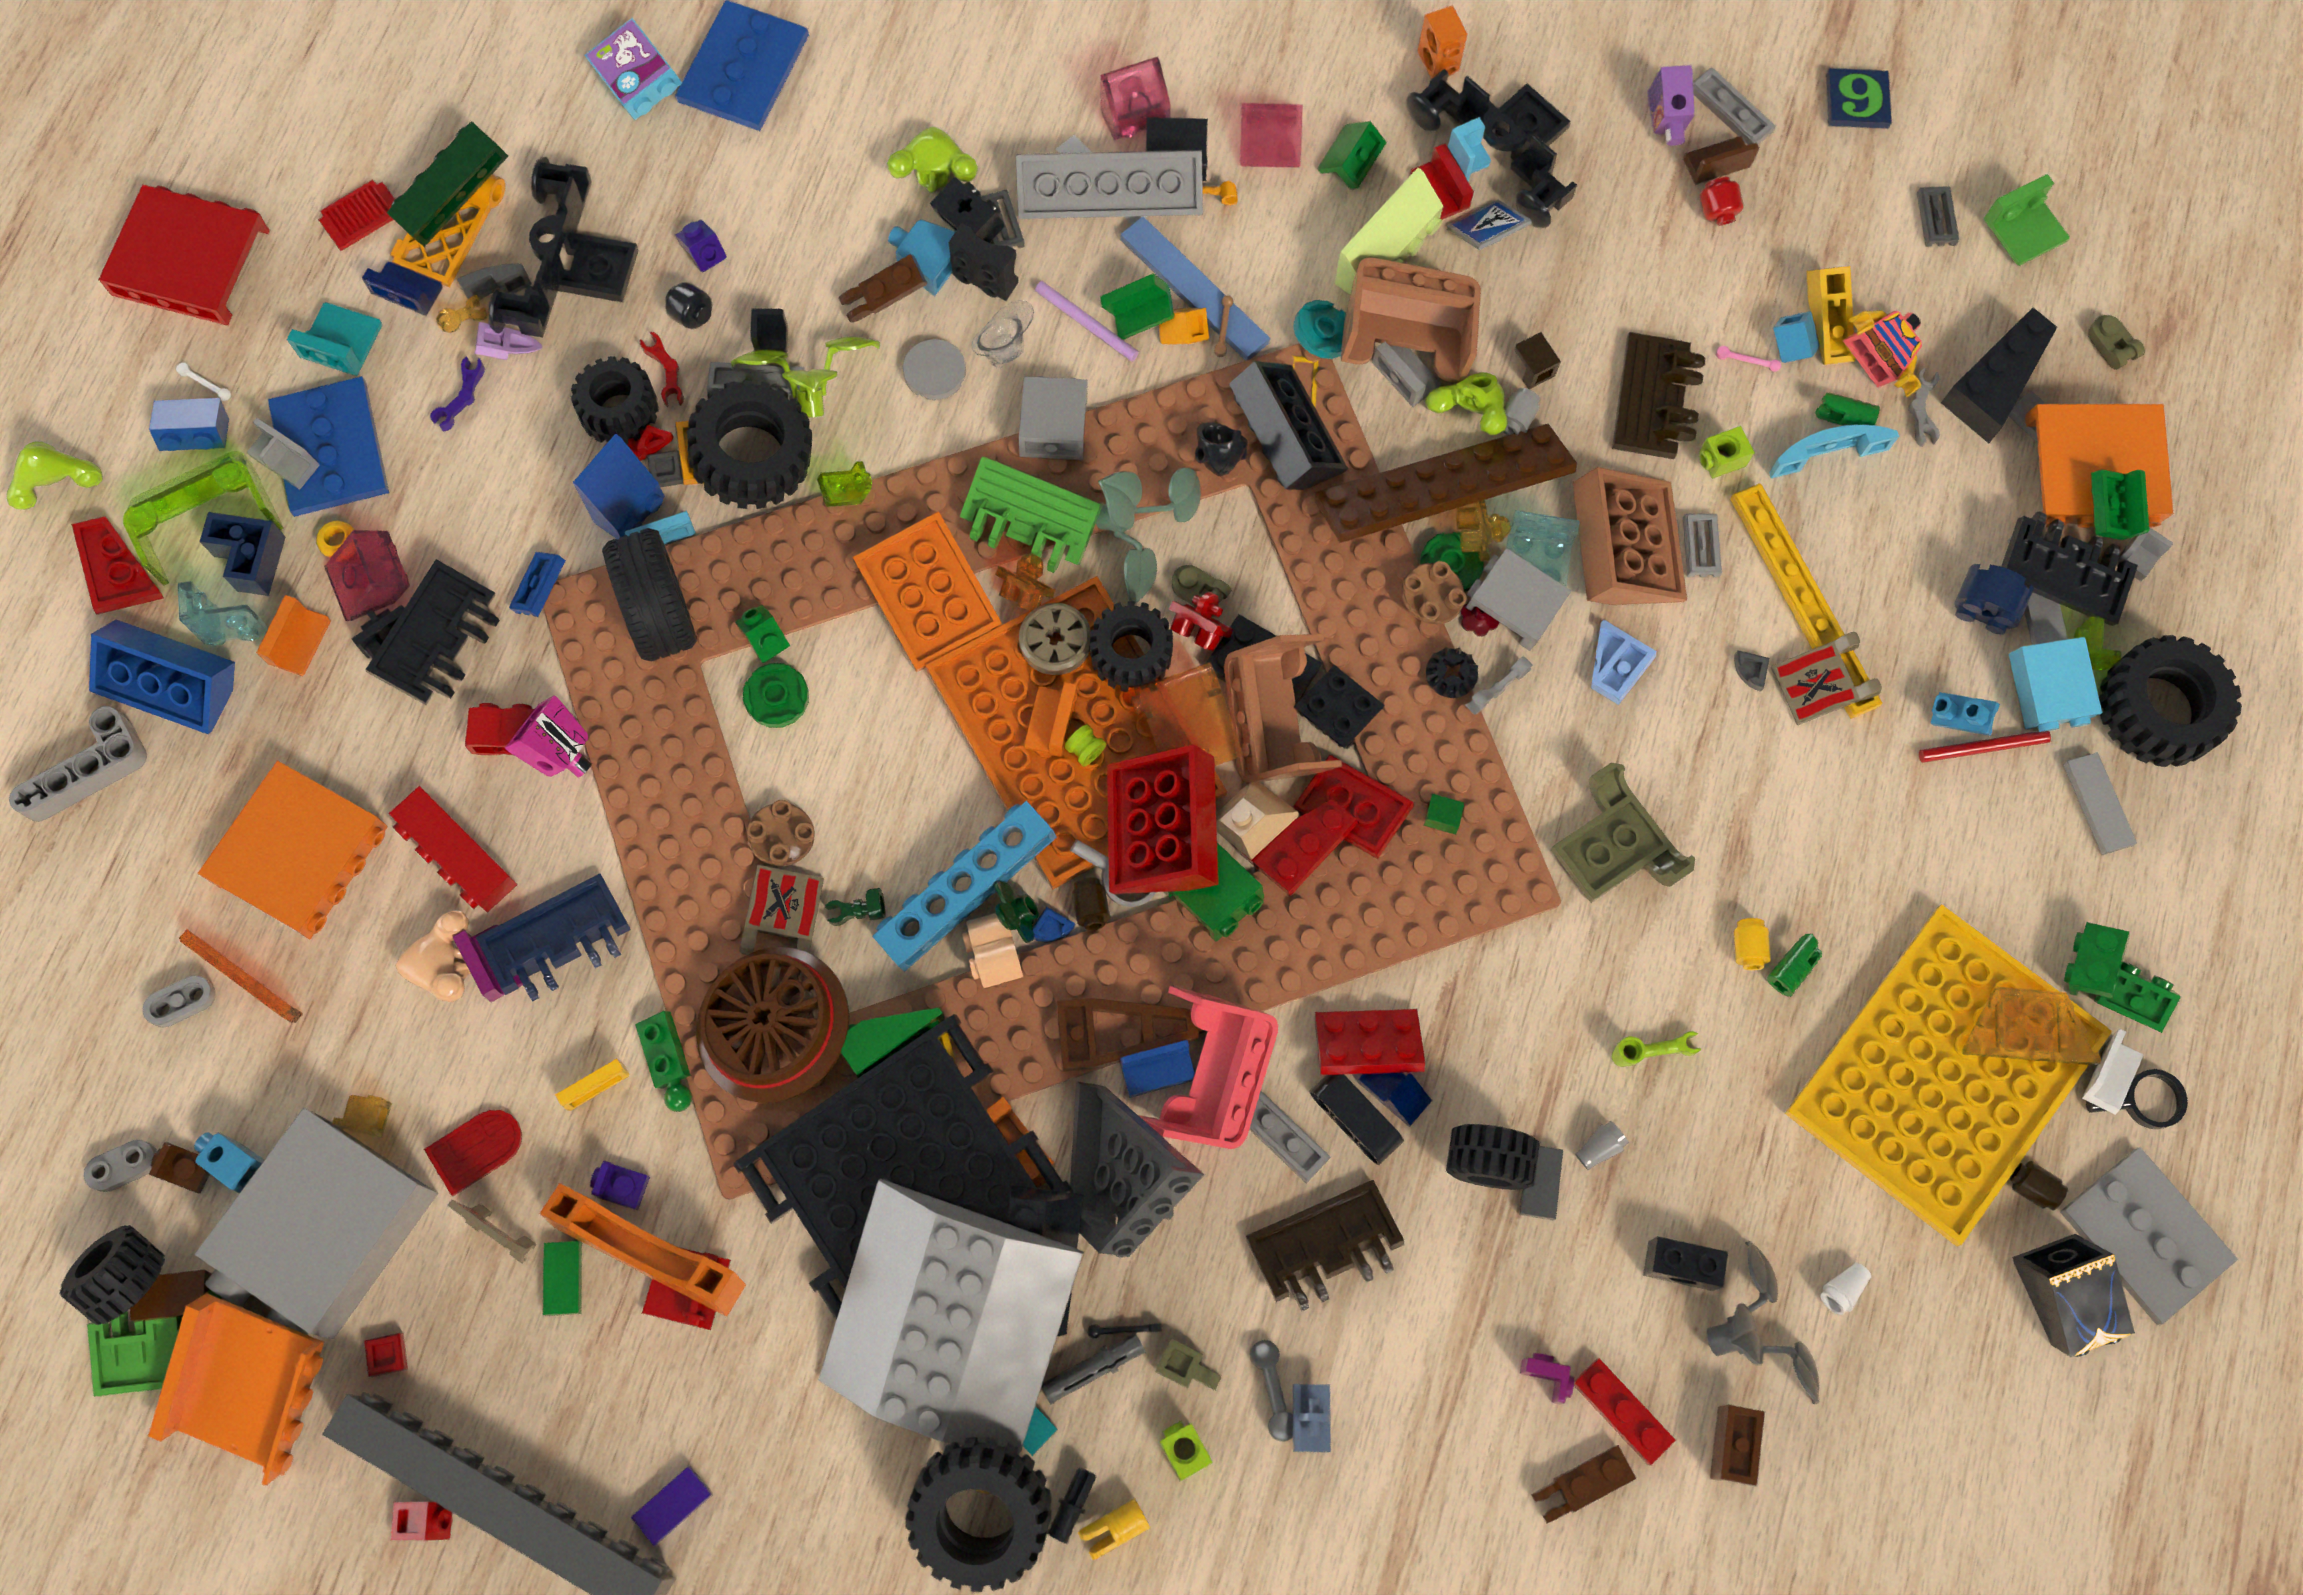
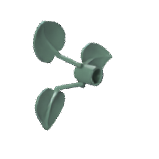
M1183 467L1173 474L1168 490L1171 503L1162 506H1136L1142 497V484L1138 475L1133 472H1116L1098 481L1104 493L1106 504L1102 505L1096 521L1097 527L1102 530L1114 531L1115 538H1121L1135 548L1128 551L1124 563V577L1129 601H1135V604L1153 586L1157 575V561L1152 549H1142L1140 542L1124 532L1133 527L1134 514L1173 510L1174 518L1177 522L1189 521L1198 510L1201 497L1199 478L1197 473L1191 468Z

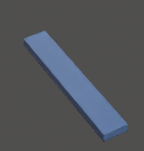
M1142 216L1120 234V240L1159 278L1169 284V287L1190 308H1206L1208 325L1220 336L1224 308L1222 298L1226 295ZM1233 303L1229 310L1225 341L1246 361L1270 343V337Z

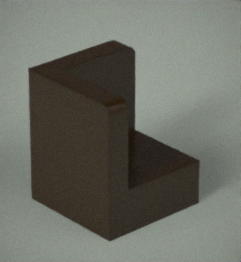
M1542 332L1516 344L1515 351L1526 366L1522 380L1528 389L1556 376L1561 361Z

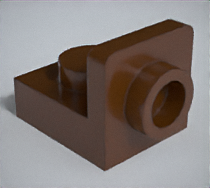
M165 1142L152 1158V1168L149 1175L201 1194L210 1173L196 1163V1158L199 1154Z

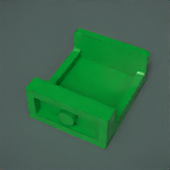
M1218 843V885L1190 891L1164 892L1169 898L1174 896L1209 930L1210 936L1215 942L1222 936H1230L1237 929L1238 922L1247 914H1254L1262 906L1264 899L1263 885Z

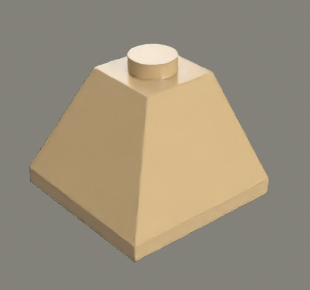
M1260 782L1248 783L1216 812L1217 833L1252 860L1299 816V813Z

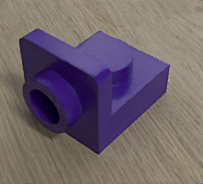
M604 1160L601 1168L597 1167L591 1177L590 1187L593 1188L591 1194L599 1199L638 1211L650 1177Z

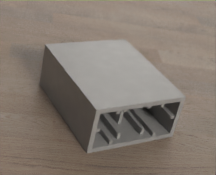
M303 1108L194 1255L215 1269L205 1282V1285L219 1296L242 1307L252 1294L272 1308L266 1318L307 1335L309 1333L334 1339L438 1193L328 1119Z

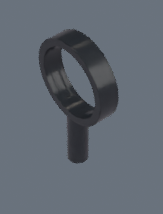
M2151 1069L2134 1076L2120 1110L2126 1109L2131 1118L2143 1127L2164 1129L2178 1123L2183 1118L2187 1110L2188 1098L2185 1088L2175 1076L2163 1070ZM2144 1077L2159 1078L2166 1082L2173 1090L2177 1105L2174 1115L2167 1122L2150 1120L2138 1109L2135 1103L2134 1092L2136 1085ZM2086 1101L2089 1113L2106 1111Z

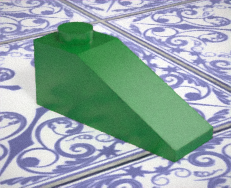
M938 1007L862 1020L858 1024H850L840 1052L859 1078L945 1020V1016Z

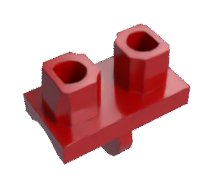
M1207 592L1202 597L1195 595L1192 603L1196 605V608L1189 604L1182 605L1172 601L1169 610L1176 613L1170 628L1172 631L1184 637H1190L1195 625H1198L1200 630L1194 643L1212 651L1215 649L1221 636L1230 638L1234 629L1212 617L1213 615L1220 617L1223 609L1218 606L1219 597L1213 592Z

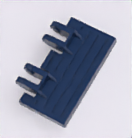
M601 873L477 936L476 939L504 994L507 995L519 989L513 977L518 974L527 994L533 1002L539 998V992L529 976L541 971L548 988L552 991L559 988L545 961L549 958L554 968L557 969L582 956L576 945L581 942L594 968L602 965L601 958L591 944L604 938L610 955L616 958L621 953L607 927L612 925L617 936L631 929Z

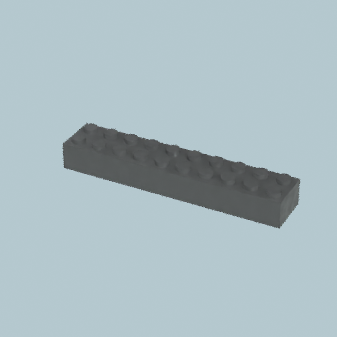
M362 1392L361 1396L347 1394L322 1433L323 1436L590 1595H667L676 1579L668 1574L670 1567L653 1557L650 1560L642 1559L636 1555L639 1551L636 1546L623 1539L619 1541L610 1540L605 1537L608 1530L590 1520L588 1523L576 1520L574 1517L577 1512L560 1502L554 1504L544 1501L543 1499L546 1494L538 1488L526 1484V1486L519 1483L515 1484L512 1482L515 1475L499 1466L493 1468L489 1465H483V1456L469 1448L463 1450L459 1447L451 1446L454 1439L438 1430L432 1432L426 1428L422 1429L423 1421L408 1412L402 1414L398 1411L390 1410L393 1403L377 1394L373 1396Z

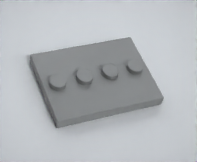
M2141 1147L2130 1152L2060 1211L2081 1237L2115 1255L2122 1285L2156 1325L2164 1324L2238 1260Z

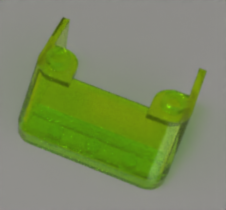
M238 451L228 452L151 488L129 501L123 516L124 527L143 567L163 586L169 584V581L147 535L153 532L157 525L226 492H239L249 487L260 511L269 521H273L279 530L284 529L252 462L245 454Z

